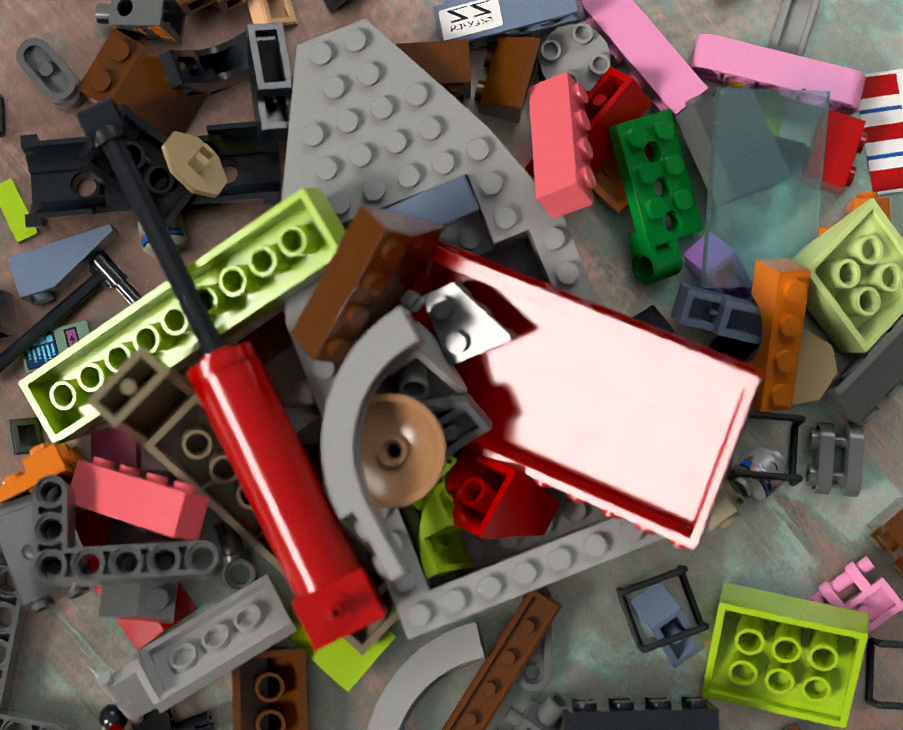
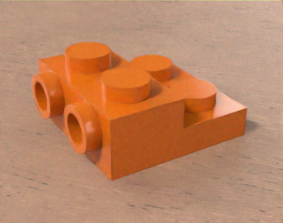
M45 442L33 447L30 450L31 455L21 459L26 474L20 471L2 480L0 503L4 504L33 493L35 484L43 476L57 475L66 483L71 484L77 460L85 461L78 447L70 448L67 442L60 445H51L50 442Z

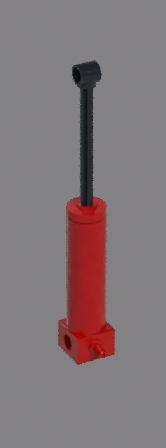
M109 96L77 112L78 121L91 145L95 146L98 150H104L205 355L199 359V364L186 371V375L192 387H194L193 389L295 595L291 604L314 650L317 651L384 618L388 608L366 563L360 564L259 357H256L257 353L251 341L236 346L233 344L225 346L124 141L127 137L126 131L128 128L113 98Z

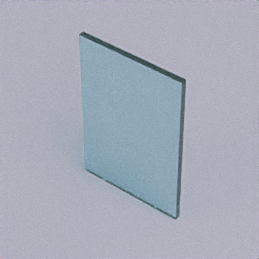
M744 86L740 88L716 87L700 287L726 289L730 287H752L756 259L788 258L792 260L802 248L817 238L830 91L807 90L805 88L801 90L755 89Z

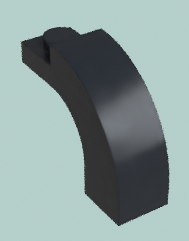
M246 31L229 41L201 50H167L159 56L165 78L169 82L171 89H182L184 96L217 91L250 79Z

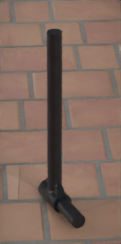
M104 251L99 252L89 262L91 276L0 354V373L101 286L104 289H117L131 305L143 296L127 280L128 276Z

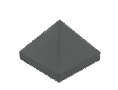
M38 417L6 420L11 456L30 454V450L33 447L42 444Z

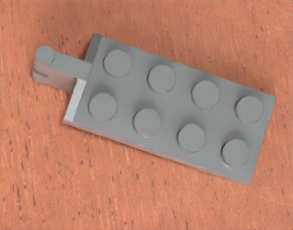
M266 574L133 654L132 661L112 674L107 672L100 674L97 678V684L116 703V706L133 725H137L143 721L146 713L155 708L162 713L293 634L297 629L274 583Z

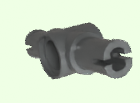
M221 522L213 525L216 530L224 555L223 581L231 589L232 594L258 580L259 568L257 563L251 558L248 548L244 549L240 535L229 524ZM235 564H243L248 567L250 578L247 582L241 583L234 579L232 569Z

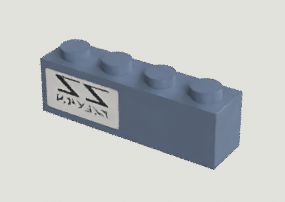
M443 0V4L433 7L439 40L468 39L469 50L497 43L498 37H520L585 19L582 0Z

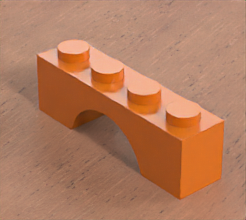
M788 258L755 260L751 295L756 301L761 314L762 341L755 358L746 364L764 373L752 406L759 412L792 409L811 270Z

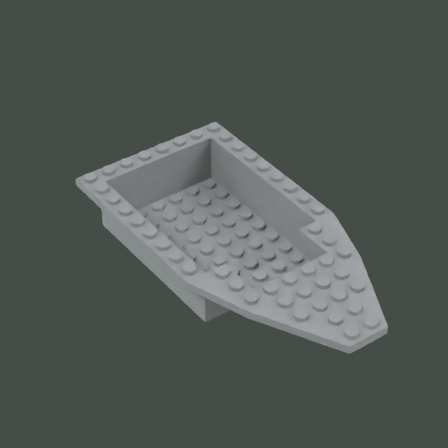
M363 19L297 45L282 201L303 187H319L345 231H347L361 204L384 210L417 194L465 175L479 210L445 225V229L438 240L599 304L564 216L555 219L550 216L536 199L534 180L489 127L367 19ZM320 278L285 300L286 325L289 333L292 332ZM291 336L321 416L324 418L327 400L342 364L313 360ZM397 444L390 447L389 454L392 458L396 459L401 454V449ZM463 447L451 455L457 459ZM521 473V474H523L525 477H527L529 480H531L533 483H535V482L533 481V480H534L533 477H531V476H529V475H526V474H524V473ZM539 486L561 503L544 535L483 539L465 531L461 533V537L474 568L460 574L427 579L422 566L420 548L404 508H378L412 571L402 578L390 581L388 575L384 577L408 640L667 537L657 532L656 534H649L640 531L635 527L634 522L623 517L621 519L609 517L600 511L601 507L592 503L583 504L575 502L567 497V492L556 487L549 489Z

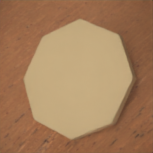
M174 131L161 147L170 173L191 193L216 198L228 182L219 156L199 137Z
M803 329L793 405L822 400L838 375L832 345L809 329Z

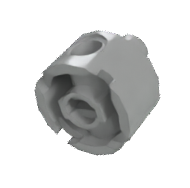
M587 23L568 24L558 27L546 37L540 49L537 72L540 82L567 71L576 83L580 82L584 86L588 94L610 68L611 55L607 42L598 31L592 29Z

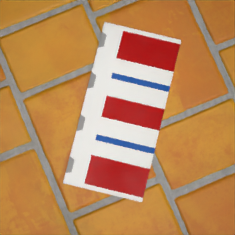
M903 69L864 74L866 79L859 105L860 119L866 121L863 133L868 134L865 149L872 190L877 192L878 195L903 192Z

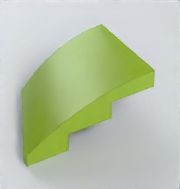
M451 469L439 479L435 487L428 493L422 511L419 545L422 566L427 579L460 574L474 568L461 537V533L466 530L457 527L453 522L452 511L455 508L452 494L448 492L446 478Z
M294 608L287 610L297 629L288 638L299 648H306V655L347 692L353 688L397 636L388 629L364 655L360 654L344 638L315 651Z

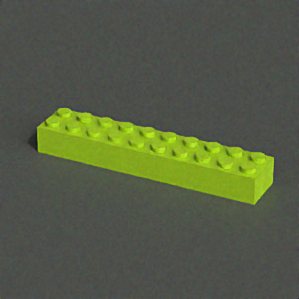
M301 188L187 266L223 341L323 275L346 231L321 188ZM168 280L18 382L53 444L76 440L106 420L86 401L140 345L144 346L177 372L204 355Z

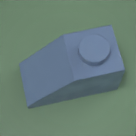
M661 582L645 589L630 601L655 641L693 628L682 608ZM696 634L660 648L675 668L703 649L704 646Z

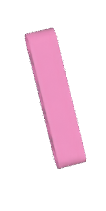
M712 34L697 36L690 67L698 77L739 88L748 85L751 91L848 114L858 112L866 79L862 72Z

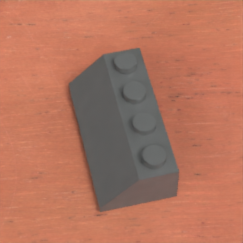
M903 314L866 353H860L843 370L823 397L851 425L858 424L860 421L864 424L869 422L880 410L876 405L886 395L890 399L903 387V381L901 380L903 378Z
M142 470L141 476L145 478L147 472L169 477L168 485L173 486L174 481L182 482L169 471ZM111 517L107 546L183 541V539L173 538ZM169 553L161 557L159 560L160 571H168L173 568L176 561L175 554ZM132 555L124 559L121 566L123 573H130L135 570L138 564L137 556ZM178 581L102 586L98 617L172 624L174 621Z

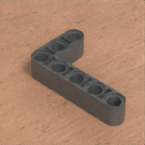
M57 475L43 476L34 486L33 570L39 580L51 587L69 588L207 580L215 578L223 569V555L214 544L204 540L75 548L74 490ZM54 487H62V495L59 500L48 503L47 495L49 491ZM61 523L62 532L60 536L54 540H48L47 531L49 527L53 524ZM205 551L212 552L214 556L212 564L205 569L197 568L196 558L198 555ZM169 553L175 554L176 561L173 568L168 571H160L159 560L161 557ZM132 555L137 556L138 564L135 570L130 573H123L121 566L124 559ZM91 558H99L100 567L98 571L93 575H85L84 566L86 562ZM55 560H61V572L56 577L49 578L47 575L49 564Z
M0 567V610L3 607H7L13 614V621L9 627L0 622V644L6 651L4 661L0 662V730H13L15 723L23 724L27 730H75L65 720L8 710L27 612H24L16 590H11L6 584V577L9 574L7 567Z

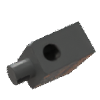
M112 0L111 3H98L96 6L95 17L98 24L110 25L113 29H117L134 40L182 45L186 15L175 0Z

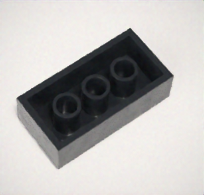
M682 695L680 702H671V700L667 699V696H645V702L634 703V701L630 700V697L617 696L609 697V703L598 704L594 701V698L578 697L572 698V704H569L568 709L564 712L565 730H719V709L710 703L708 699H703V695Z

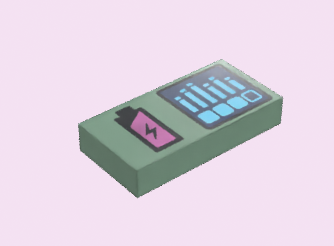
M84 320L51 329L21 355L25 372L27 374L33 373L90 334L92 331L89 321Z

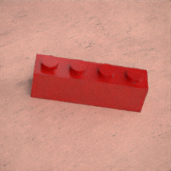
M612 67L605 72L588 92V103L585 104V113L591 129L587 131V136L593 151V158L590 159V168L593 173L613 151L607 127L641 118L652 105L634 78ZM532 159L524 170L535 182L534 161Z

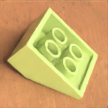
M874 198L867 200L810 242L792 259V261L811 270L806 307L840 353H866L903 314V238Z

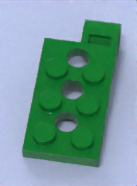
M671 109L607 127L636 232L628 234L633 252L632 269L636 278L645 285L679 274L683 261L677 239L703 230ZM646 144L650 146L653 152L651 162L645 156ZM656 179L662 185L661 196H658L654 189ZM666 214L670 217L672 223L670 231L664 225V216Z

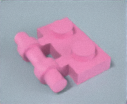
M867 555L857 563L852 561L844 567L845 572L830 583L828 581L823 582L818 586L819 591L808 598L810 601L824 604L829 602L830 605L869 613L868 634L903 609L902 599L883 575L871 584L864 575L875 568V565ZM855 582L861 591L844 603L838 594Z

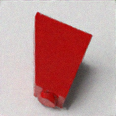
M463 447L457 458L458 461L453 465L446 478L447 489L452 494L455 508L452 511L454 524L483 539L544 535L561 503L516 469Z

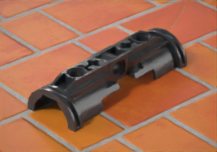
M255 121L206 125L208 135L197 137L216 152L222 167L233 166L237 169L238 174L233 182L226 183L216 198L194 194L186 205L263 199L264 206L281 203L282 183L278 141L259 143ZM37 134L20 135L21 148L25 154L29 173L31 174L32 204L29 214H25V227H44L47 225L48 220L52 218L133 210L129 203L106 188L107 194H103L104 186L72 162L87 142L88 138L86 136L40 141ZM87 178L93 179L96 182V189L93 194L89 196L79 195L77 192L79 182Z

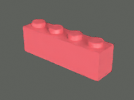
M567 71L528 87L536 199L553 219L594 204L592 188L596 186L595 177L590 168V159L593 158V151L587 136V131L591 129L590 121L585 113V104L588 103V96L584 86L580 82L576 83Z
M94 456L93 462L77 460L71 482V487L75 493V506L173 538L193 541L199 539L210 497L195 493L197 486L180 481H174L173 486L168 485L169 477L147 472L145 478L141 476L142 469L120 464L119 469L114 468L116 461Z

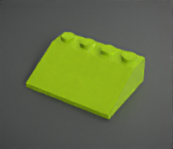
M723 582L701 695L709 699L846 729L868 638L869 613Z

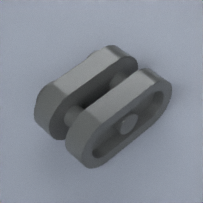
M30 38L19 46L16 54L19 66L55 106L68 110L77 107L82 102L84 96L77 90L81 81L47 42L39 38Z
M818 422L815 429L810 428L808 435V449L813 450L812 464L807 465L806 486H811L814 494L829 495L832 484L840 485L842 496L858 497L861 490L863 471V426L847 424L842 435L835 434L834 423ZM835 448L842 449L841 470H833Z

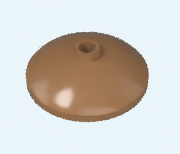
M392 393L379 394L373 397L365 417L362 432L361 449L365 479L378 508L393 509L405 507L425 497L439 481L445 467L447 455L445 435L435 415L421 402L408 396ZM394 444H397L401 449V454L396 459L392 458L389 454L390 447Z

